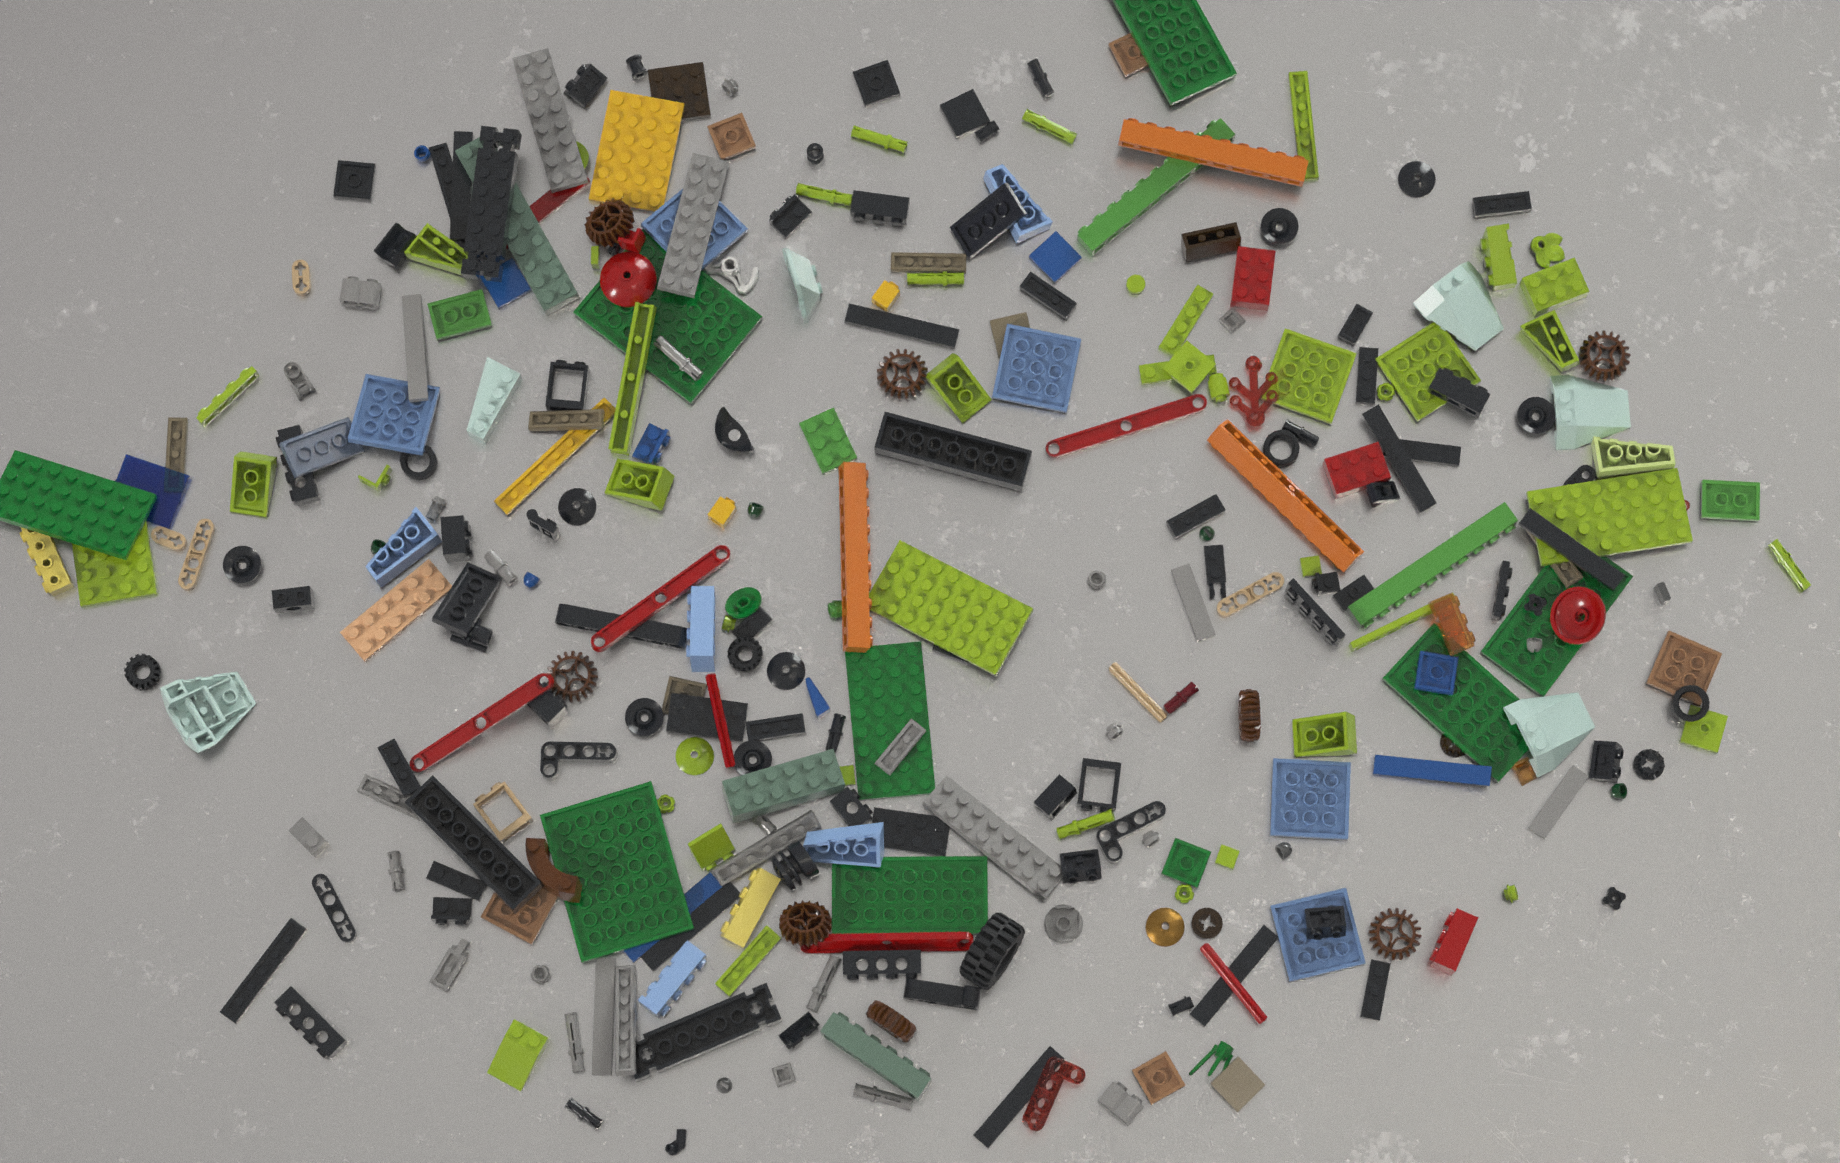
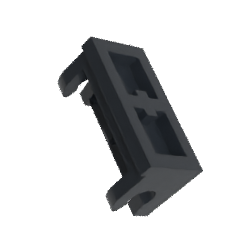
M1059 774L1034 801V804L1038 810L1052 821L1077 794L1076 788Z

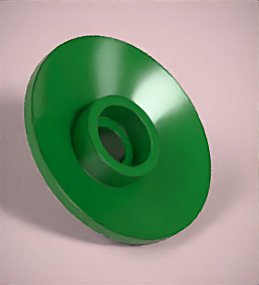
M741 588L729 596L725 604V610L732 618L748 617L760 607L762 596L755 588Z

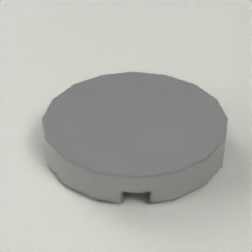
M1057 905L1045 916V932L1050 939L1057 943H1070L1077 939L1082 932V916L1070 905Z

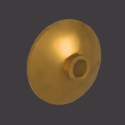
M1159 908L1153 911L1146 921L1147 936L1156 945L1163 947L1172 946L1184 934L1185 925L1183 918L1177 911L1171 908ZM1163 923H1168L1169 928L1167 930L1162 928Z

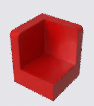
M637 228L636 232L630 230V234L626 235L625 238L618 237L617 241L622 249L640 253L646 236L642 229Z

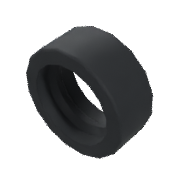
M1274 431L1264 441L1263 454L1278 468L1288 467L1298 457L1299 441L1289 431ZM1284 438L1291 443L1292 453L1288 458L1280 460L1273 457L1270 452V445L1275 439Z
M427 444L424 452L429 456L430 463L427 469L422 472H414L408 467L407 461L411 453H401V468L406 476L413 480L427 479L436 470V455Z
M1687 685L1675 692L1671 705L1673 712L1678 718L1683 721L1693 722L1700 720L1706 715L1709 710L1710 701L1704 689L1695 685ZM1695 692L1700 696L1702 707L1699 712L1688 715L1680 709L1679 700L1683 694Z

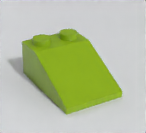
M955 353L949 355L926 374L927 382L961 423H964L992 400L965 363Z
M241 451L234 456L230 512L263 517L268 516L276 477L277 457Z
M617 458L604 493L646 508L662 511L675 476L662 466Z
M1339 712L1292 719L1294 756L1296 758L1357 754L1354 715L1348 712Z
M721 823L687 843L690 852L703 872L705 870L707 872L711 871L712 868L717 866L718 862L734 856L733 853L736 852Z
M514 1019L487 1073L522 1091L550 1039Z

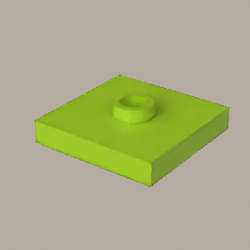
M1186 341L1164 366L1163 371L1190 393H1193L1213 370L1216 363L1189 341Z
M1690 705L1687 714H1696L1701 708ZM1708 710L1706 715L1700 720L1693 722L1685 721L1680 743L1718 753L1728 716Z

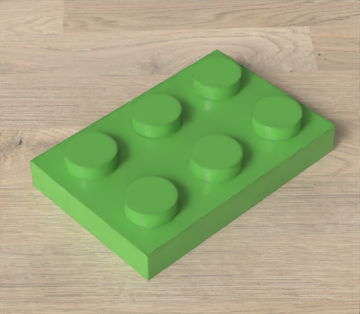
M482 289L427 303L437 341L492 326Z
M834 407L799 423L823 475L838 469L843 462L857 460V456Z
M1702 480L1701 518L1759 521L1760 482Z

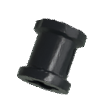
M640 54L631 56L626 60L627 65L631 68L633 79L641 78L648 72L642 64V56Z
M812 143L807 148V159L813 165L820 164L824 159L823 148L818 143ZM814 151H817V156L813 155Z

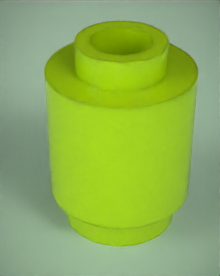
M1223 373L1210 375L1208 377V386L1211 399L1216 400L1217 403L1226 401L1227 397L1230 396L1226 377H1224Z

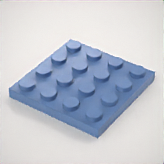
M683 189L641 223V227L666 252ZM720 201L702 270L748 231V228Z
M1007 324L992 398L1067 413L1081 338Z
M366 374L348 435V442L423 456L440 394V387L428 385L429 401L409 402L408 381Z
M1273 758L1270 836L1348 840L1351 762Z
M1346 888L1270 906L1289 982L1366 964ZM1344 906L1346 936L1317 940L1307 939L1304 909Z

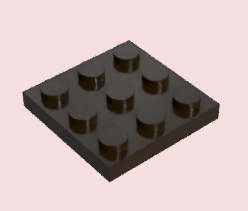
M703 62L648 69L651 97L685 104L681 121L711 117Z

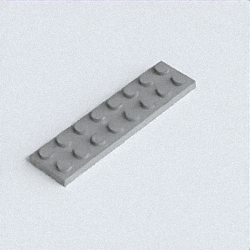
M546 48L512 58L552 193L588 183L549 49Z
M692 153L657 286L658 290L691 298L695 297L729 161Z
M947 775L923 801L922 805L1042 901L1047 898L1063 879L1061 866Z

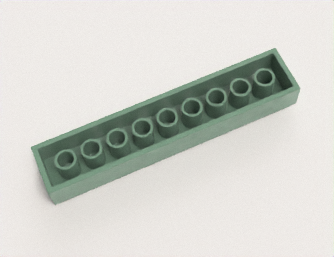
M479 138L455 150L472 183L474 181L478 148H483ZM515 182L507 245L548 316L579 299L580 296Z

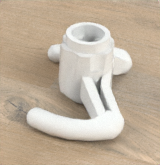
M733 257L723 259L719 264L712 265L711 262L703 269L708 275L718 273L735 284L737 293L742 295L752 290L759 277V268L754 267L750 281L744 285L740 277L739 261Z

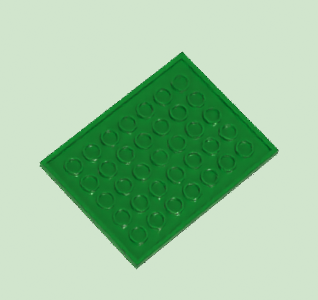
M642 229L646 239L639 254L646 257L652 263L657 276L656 288L653 294L643 303L647 305L652 304L657 307L646 370L692 405L761 321L762 316L704 271H701L694 298L658 290L657 286L666 251ZM626 273L624 278H630L631 275ZM599 280L574 310L573 314L626 354L634 307H621L609 301L602 292ZM663 336L686 358H690L692 363L704 372L701 375L702 377L698 381H694L685 371L682 372L675 362L654 346V342H657L656 339Z
M651 781L540 815L554 867L563 873L578 876L582 884L580 903L564 901L582 963L694 929Z

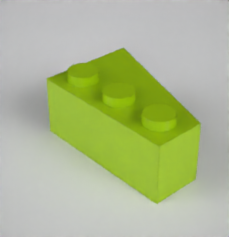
M428 223L404 252L407 259L461 275L462 260L468 258L462 247Z
M1509 223L1486 227L1482 239H1480L1481 250H1485L1486 256L1483 257L1484 266L1489 271L1487 282L1488 286H1492V291L1515 288L1517 284L1514 259H1512L1510 250L1512 242L1509 241L1507 234L1508 229H1510Z
M1555 310L1520 326V331L1561 372L1579 365V359Z

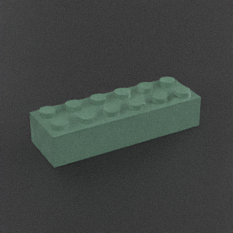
M834 749L722 781V791L733 824L837 794L845 789V782Z
M833 1012L821 1029V1036L916 1101H919L931 1084L930 1073L921 1067L919 1070L915 1068L914 1062L904 1056L902 1059L897 1056L898 1053L894 1048L889 1045L887 1047L881 1045L882 1042L878 1037L873 1034L871 1036L865 1034L863 1027L857 1023L854 1025L849 1023V1018L841 1012L838 1014Z

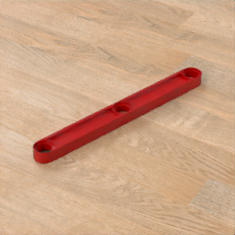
M1195 394L1049 441L1046 444L1045 452L1049 458L1056 459L1204 411L1207 399L1202 394ZM1195 399H1201L1204 405L1201 408H1196L1193 405ZM1123 422H1129L1132 428L1129 431L1122 430L1121 424ZM1051 445H1057L1059 452L1051 454L1048 448Z
M724 545L715 547L595 633L591 638L592 649L596 652L607 650L689 591L691 586H696L724 566L730 560L729 548ZM719 551H725L727 557L719 559L716 554ZM657 595H665L666 600L662 603L657 602L655 599ZM598 638L605 641V644L601 647L594 644Z
M548 673L538 674L414 755L410 760V768L415 772L426 771L550 690L554 685L553 677ZM543 676L549 680V684L545 688L540 685V679ZM480 717L486 720L484 728H479L477 725ZM417 758H421L424 762L421 769L415 766Z
M969 932L829 934L828 938H824L823 942L818 941L817 946L813 944L808 948L807 945H803L800 949L805 953L921 950V952L967 951L973 943L974 937ZM966 939V940H969L970 942H968V943H962V942H960V941ZM883 941H891L892 943H890V944H883L882 942H883Z

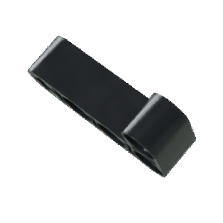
M550 741L544 743L541 748L540 771L546 780L553 781L559 776L560 762L612 763L617 759L618 752L612 743ZM548 748H555L556 751L554 755H546V750ZM573 748L575 753L572 756H566V749ZM588 748L594 749V754L591 757L584 755L585 750ZM607 749H610L611 752H613L609 755V757H607L605 754L607 752ZM552 766L555 768L552 775L545 774L547 767Z
M1154 801L1101 827L1097 831L1096 841L1106 861L1110 864L1120 862L1123 851L1118 841L1163 819L1166 812L1165 805L1160 801ZM1154 807L1161 809L1160 815L1154 813L1150 815L1151 820H1149L1148 814L1153 812ZM1137 815H1141L1144 817L1145 822L1137 824L1134 818ZM1125 824L1128 830L1121 833L1117 830V826ZM1106 832L1110 835V840L1102 841L1099 835ZM1110 850H1117L1119 857L1115 859L1110 858L1108 852Z
M908 978L905 982L903 998L918 1002L978 1010L981 988L970 985L962 987Z

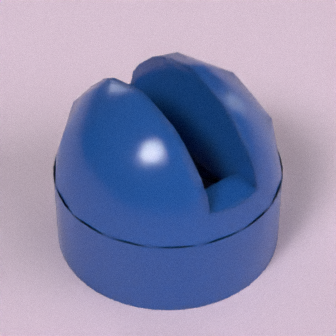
M420 145L415 149L414 156L419 161L425 162L430 158V151L426 146Z
M528 571L524 576V584L530 588L536 586L540 578Z

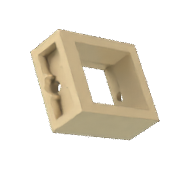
M498 782L490 788L492 791L488 794L478 796L473 805L503 844L533 822V819L505 782ZM506 792L523 815L499 832L482 808L500 794Z

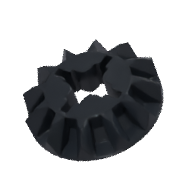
M1652 749L1639 752L1633 763L1634 770L1638 776L1646 780L1658 778L1663 773L1665 767L1664 758L1659 754V751ZM1646 759L1656 761L1652 766L1653 769H1650V767L1642 768L1647 763Z

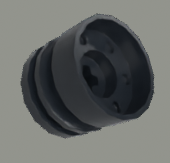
M798 839L787 845V850L790 854L787 857L783 852L778 851L782 859L781 861H778L774 855L770 857L775 873L791 891L796 889L792 882L794 879L800 886L803 885L800 875L803 874L810 880L820 873Z

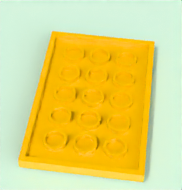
M610 90L589 194L590 201L605 203L606 199L611 201L614 198L617 201H623L630 208L655 212L665 204L684 103Z

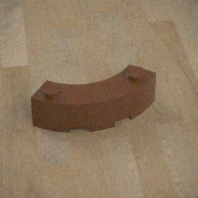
M526 838L525 848L528 863L543 887L559 899L580 903L582 884L578 876L563 873L551 864L550 850L545 839Z

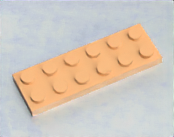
M428 559L340 633L366 662L447 595L452 585Z

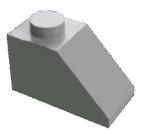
M303 817L289 830L315 858L330 845Z

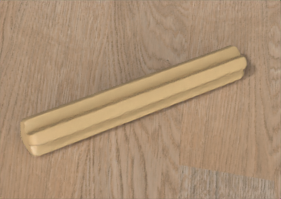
M1114 662L1109 667V671L1159 722L1167 718V713L1117 662Z

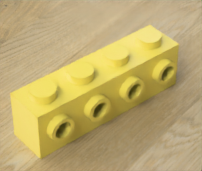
M20 527L22 531L19 534L23 542H27L29 546L27 552L30 558L36 561L35 570L38 576L42 575L44 579L42 586L45 592H49L54 597L74 588L53 538Z
M757 868L751 872L748 878L750 880L748 886H744L739 894L741 899L738 904L733 905L729 913L731 914L729 921H725L720 929L722 932L721 937L741 948H744L781 880L762 868Z

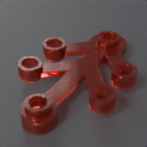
M1250 356L1245 362L1250 374V390L1242 385L1237 377H1232L1229 380V386L1251 401V408L1242 403V399L1238 395H1233L1230 398V404L1247 415L1246 420L1250 426L1258 427L1265 421L1264 413L1279 399V394L1275 390L1268 391L1273 384L1277 383L1278 376L1274 372H1268L1265 376V382L1258 389V371L1262 368V362L1258 357ZM1255 360V364L1250 365V362ZM1271 376H1274V379L1272 381H1269V378ZM1234 381H1238L1236 386H1233ZM1267 392V399L1259 407V400ZM1271 394H1275L1273 399H1270ZM1235 399H1239L1237 404H1233ZM1258 414L1257 419L1253 420L1252 417Z

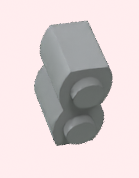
M354 276L343 278L340 303L349 306L378 309L382 289L381 283H378V280L375 279L360 281L358 277Z
M1119 1081L1117 1084L1112 1082L1098 1102L1128 1126L1144 1107L1141 1105L1143 1101L1135 1094L1130 1096L1126 1092L1127 1088Z

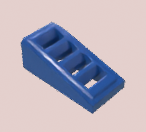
M808 677L805 679L816 716L820 719L828 714L831 709L811 678Z

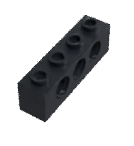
M295 425L277 430L279 435L276 437L278 448H280V442L303 434L301 426ZM284 454L280 455L283 466L286 465L288 472L285 473L287 483H291L292 490L289 493L292 502L295 501L298 506L320 501L314 473L311 472L294 478ZM300 480L306 481L305 486L301 488L297 487V483Z
M921 950L842 951L843 977H847V980H859V977H867V980H877L878 976H886V979L889 980L898 979V976H906V979H917V976H921ZM904 960L907 963V967L904 970H899L896 967L898 961ZM860 961H865L868 963V967L866 970L861 971L857 968V964ZM879 961L887 962L888 966L885 970H879L876 967Z
M292 986L274 1002L278 1006L275 1010L282 1017L287 1015L291 1019L289 1024L296 1031L301 1029L305 1033L302 1037L310 1045L314 1042L319 1047L316 1051L323 1058L328 1056L332 1059L348 1043ZM299 1005L301 1008L300 1013L292 1015V1008ZM308 1019L314 1020V1026L311 1029L305 1028V1022ZM327 1033V1041L319 1042V1035Z

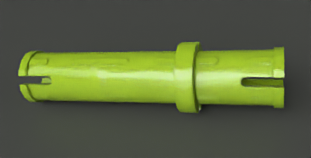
M1026 109L1022 120L1037 126V129H1043L1070 144H1073L1076 139L1077 133L1050 121L1044 115L1041 116Z
M856 125L853 126L851 137L884 146V149L890 148L905 153L908 141L894 138L890 134H880Z
M798 183L796 187L797 195L830 202V204L838 203L851 207L853 194L841 193L836 189L827 190Z
M964 272L907 273V285H964Z
M1779 539L1774 540L1768 545L1778 559L1777 562L1782 564L1801 592L1812 586L1791 558V553L1786 551Z
M1112 809L1082 820H1073L1072 823L1065 826L1057 827V833L1060 840L1074 834L1080 835L1085 830L1115 821V816Z

